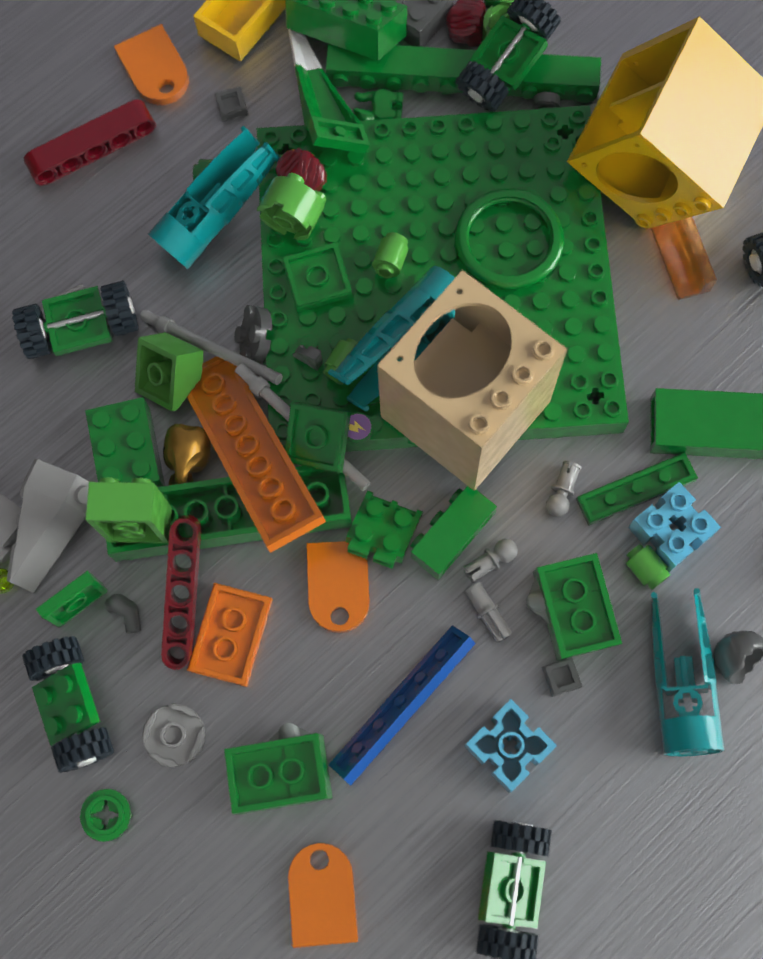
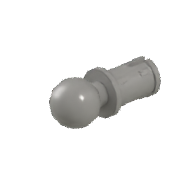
M563 461L558 480L551 487L556 491V494L551 495L546 501V509L550 515L561 517L569 510L570 504L567 496H574L575 494L573 488L581 470L579 464L573 462L570 465V461Z
M502 539L496 543L493 552L485 549V554L463 566L466 574L476 568L478 569L467 577L472 583H475L476 580L493 569L499 570L500 561L505 563L513 561L518 552L516 544L512 540Z

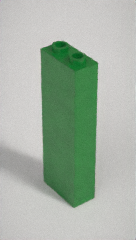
M656 388L650 398V453L679 455L685 452L686 455L763 459V393Z

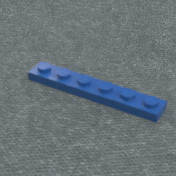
M452 625L328 765L351 786L419 707L424 704L441 682L446 679L456 665L467 655L476 644L473 639Z

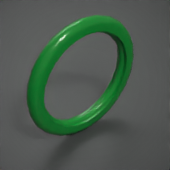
M499 189L476 198L461 214L455 230V247L458 257L466 270L485 284L501 289H519L543 280L557 266L565 245L564 230L560 218L553 208L542 198L519 189ZM515 202L526 205L541 215L550 233V245L543 261L536 268L519 275L497 274L482 266L471 251L469 233L475 218L484 209L498 203Z

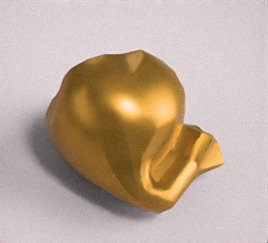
M174 424L167 429L163 445V460L169 469L175 471L170 476L169 485L193 482L192 473L202 471L207 466L211 453V441L204 428Z

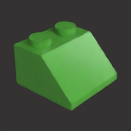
M166 332L138 337L135 392L170 411H176L201 379L204 350Z

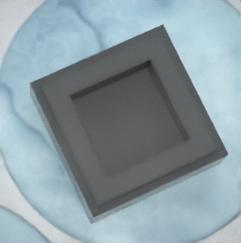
M241 87L214 93L222 121L248 115Z
M572 657L542 667L552 697L583 687Z

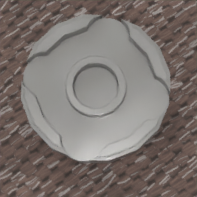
M173 703L151 713L144 724L142 740L147 754L152 760L163 766L179 767L187 765L198 756L204 746L206 733L204 723L195 711L185 705Z

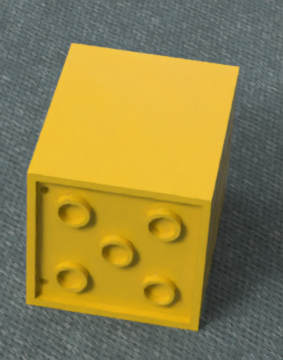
M699 16L622 54L567 163L630 215L637 225L645 229L724 208L763 126V77Z

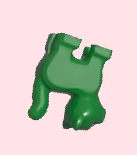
M379 89L365 93L356 92L354 94L356 101L360 103L371 102L372 111L359 108L353 109V113L360 121L402 118L403 92Z

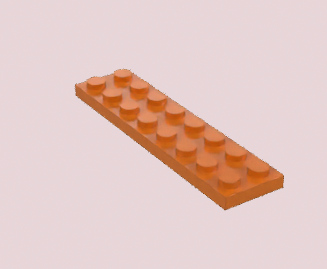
M215 356L202 363L201 379L187 398L266 547L272 553L325 523L326 520L253 393L249 390V386L235 372L237 366Z

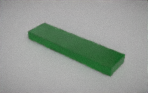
M684 452L582 494L576 498V501L589 526L662 496L678 482L686 486L697 481L698 477Z

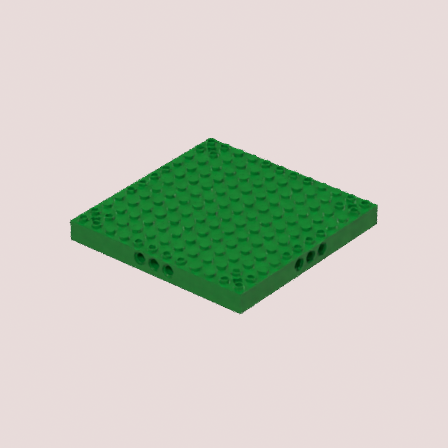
M590 105L361 121L370 144L366 153L314 146L310 133L305 129L304 125L257 128V140L259 142L257 149L267 142L279 157L292 149L297 150L300 148L303 151L307 150L319 159L327 173V182L323 184L320 190L327 198L324 204L325 207L308 239H293L295 234L288 231L285 235H282L266 225L260 218L264 308L269 310L272 319V331L267 330L266 340H271L266 357V367L281 373L283 376L282 381L278 385L267 381L270 384V389L288 406H291V402L296 401L350 411L351 414L360 412L369 416L373 423L371 438L363 444H353L347 440L346 452L418 447L381 417L380 396L367 404L369 406L368 411H364L347 401V397L376 362L349 385L345 383L341 385L332 381L324 375L323 371L326 368L324 365L339 340L346 341L347 338L359 342L375 323L431 267L437 266L448 271L455 278L463 270L567 348L550 403L518 440L623 433L629 423L601 191L567 163L591 116ZM277 162L274 163L269 173L259 185L260 202L272 179L277 176ZM499 189H519L528 191L548 203L560 218L564 230L565 245L562 257L555 269L543 280L519 289H501L489 286L468 272L457 254L455 230L461 214L476 198ZM503 202L484 209L475 218L469 233V244L477 261L486 269L502 275H519L536 268L543 261L548 253L550 233L546 222L534 209L515 202ZM390 232L401 234L408 240L407 246L409 250L400 274L392 278H383L376 273L372 266L381 239ZM338 242L354 297L297 313L281 257ZM299 345H304L305 349L313 346L321 351L323 364L318 371L293 357V353ZM595 397V401H599L598 404H592V400H589V398ZM268 403L269 423L285 449L288 421Z

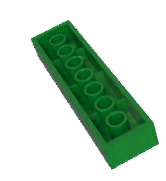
M307 466L295 467L326 520L325 523L307 533L351 527L352 518L345 475L342 472L336 473ZM230 477L157 487L172 507L171 525L182 515H192L199 520L201 524L200 549L263 540ZM180 523L178 525V532L182 537L190 538L193 536L191 525L188 523ZM106 540L107 554L115 562L168 554L169 543L108 542Z

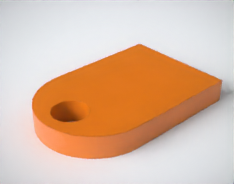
M162 24L114 46L138 94L146 102L154 105H168L176 102L185 94L189 85V76L185 64ZM166 85L174 87L169 93H162L160 91Z
M345 541L307 543L308 602L312 617L319 626L333 633H345L357 628L365 620L370 606L368 558L365 559L347 552L349 543ZM337 609H343L349 614L347 622L343 625H336L331 620L332 613Z
M316 843L303 848L291 862L288 874L293 948L358 942L354 878L350 860L342 850L331 844ZM317 850L325 851L329 857L328 865L322 870L314 868L311 864V856Z

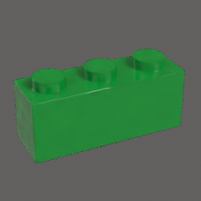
M469 486L464 490L459 488L449 499L451 504L445 512L440 510L430 521L429 524L432 526L425 535L420 533L410 545L412 548L411 559L437 580L444 575L496 513L497 506L479 491H474Z

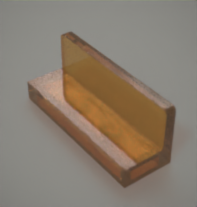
M693 217L651 228L677 299L682 300L710 292L717 279Z

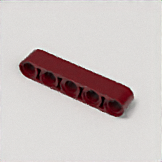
M135 99L30 150L25 154L23 160L34 182L40 186L47 185L149 135L155 130L156 122L145 103L140 99Z
M182 515L171 525L169 531L161 657L164 665L173 670L185 667L192 655L194 644L201 524L192 515ZM180 523L191 525L193 536L190 538L182 537L178 532V525ZM178 554H185L190 558L191 566L189 568L178 566L176 563V556ZM174 586H185L189 591V597L183 599L177 597L174 593ZM182 616L187 621V627L182 629L176 628L172 623V617ZM174 646L182 648L185 652V657L180 659L174 658L170 653V648Z

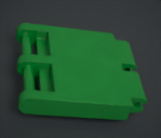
M367 491L346 535L345 542L349 543L347 552L365 559L368 558L370 552H373L375 554L372 562L393 569L395 562L402 564L423 511L418 509L416 512L399 506L397 501L392 500V502L373 496V492Z

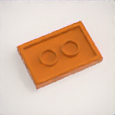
M214 583L187 671L247 687L273 599Z

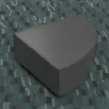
M299 345L293 353V357L316 371L323 364L321 351L313 346L305 349L304 345Z

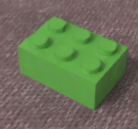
M101 478L99 482H89L86 521L108 542L169 543L172 507L155 483H151V480L144 478L132 479V483L119 482L118 479Z

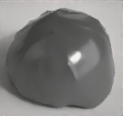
M743 630L726 634L714 648V661L723 677L729 683H743L745 675L752 672L754 666L763 660V638L753 631Z

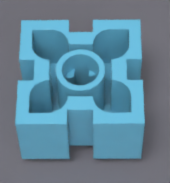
M680 482L661 496L655 506L653 504L638 515L628 527L643 545L649 541L657 549L655 552L668 566L666 569L668 572L672 571L721 528L705 509L698 513L691 506L696 499ZM675 524L678 529L673 531L669 526Z
M512 699L491 719L496 725L491 731L483 726L464 746L481 765L487 759L496 768L491 775L508 793L512 792L530 774L525 769V766L530 761L537 766L557 746L539 727L532 732L524 724L529 716ZM506 738L508 742L511 739L516 741L517 744L514 747L517 751L516 754L513 755L511 751L507 754L503 750L505 746L502 742L503 739Z

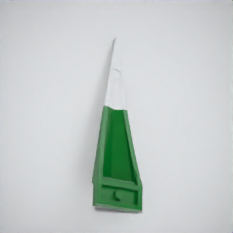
M288 29L304 126L310 133L313 145L349 152L366 153L370 144L363 124L351 111L329 80L305 35Z

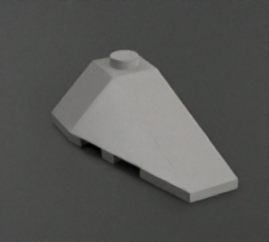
M39 459L33 460L21 486L20 496L23 499L21 512L16 517L15 524L18 525L16 543L12 545L7 575L8 582L32 593L35 592L86 518L89 481L77 474Z

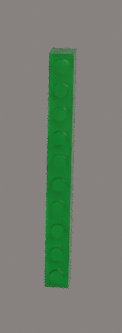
M328 43L326 75L333 86L338 88L348 86L361 87L363 89L380 88L391 91L413 90L419 93L429 91L442 92L444 94H463V91L459 90L458 85H456L455 80L466 67L476 50L396 45L377 61ZM542 54L515 91L508 88L509 94L506 97L533 99L534 95L538 93L553 92L558 94L561 100H575L581 103L593 102L597 98L600 89L601 58Z

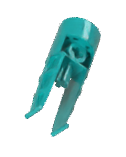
M245 126L241 127L242 133L231 141L187 187L182 197L148 233L151 238L187 269L205 251L208 244L222 228L229 224L264 180L274 163L278 162L280 158L267 142L256 150L259 142Z
M437 266L431 267L375 323L335 371L333 369L328 371L329 375L349 385L376 362L347 397V401L364 411L369 410L367 404L379 396L377 365L455 279L448 271ZM455 309L439 317L425 331L417 346L414 361L451 319H455Z
M694 589V599L705 685H696L693 657L679 656L673 658L677 687L668 688L659 600L657 593L652 592L653 655L663 753L666 756L676 757L721 753L724 751L716 675L700 589ZM711 689L714 716L701 715L703 712V701L699 693H708ZM663 693L667 696L675 695L673 705L679 717L666 719ZM684 698H691L692 703H698L697 706H693V711L686 712L685 707L680 706V703H684Z

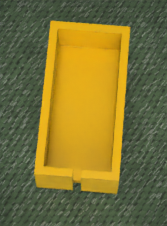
M206 0L193 17L200 37L241 62L286 9L285 0Z

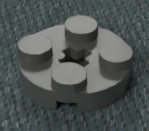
M246 305L242 325L236 327L234 334L235 343H239L240 355L259 364L263 363L266 359L271 340H266L267 330L272 331L271 314L267 308Z

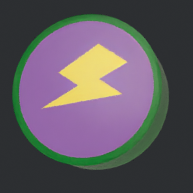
M352 413L347 440L353 444H363L373 434V423L369 416L364 413Z

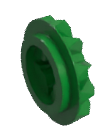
M102 789L92 793L85 800L80 811V822L84 832L97 841H111L119 838L128 829L132 816L129 801L120 792L112 789ZM105 806H109V811L118 814V817L109 819L107 825L104 824V819L94 817V814L103 812Z

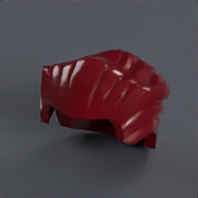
M458 0L448 11L446 24L450 39L454 43H467L472 48L481 45L483 22L486 13L485 4L482 0Z
M300 148L289 150L277 162V176L287 177L289 173H295L304 179L305 185L319 192L323 184L327 182L325 168L319 159L307 150L303 151Z

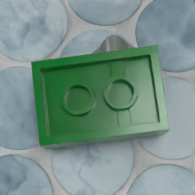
M597 553L537 567L533 571L535 580L527 597L526 605L531 611L546 621L557 661L622 644Z
M285 723L268 742L224 749L232 814L240 815L333 799L324 735L311 734L294 724Z

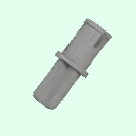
M479 582L468 588L464 592L465 595L468 596L478 612V620H483L495 641L500 642L509 637L511 630L497 610L499 605H494L483 588L482 583Z

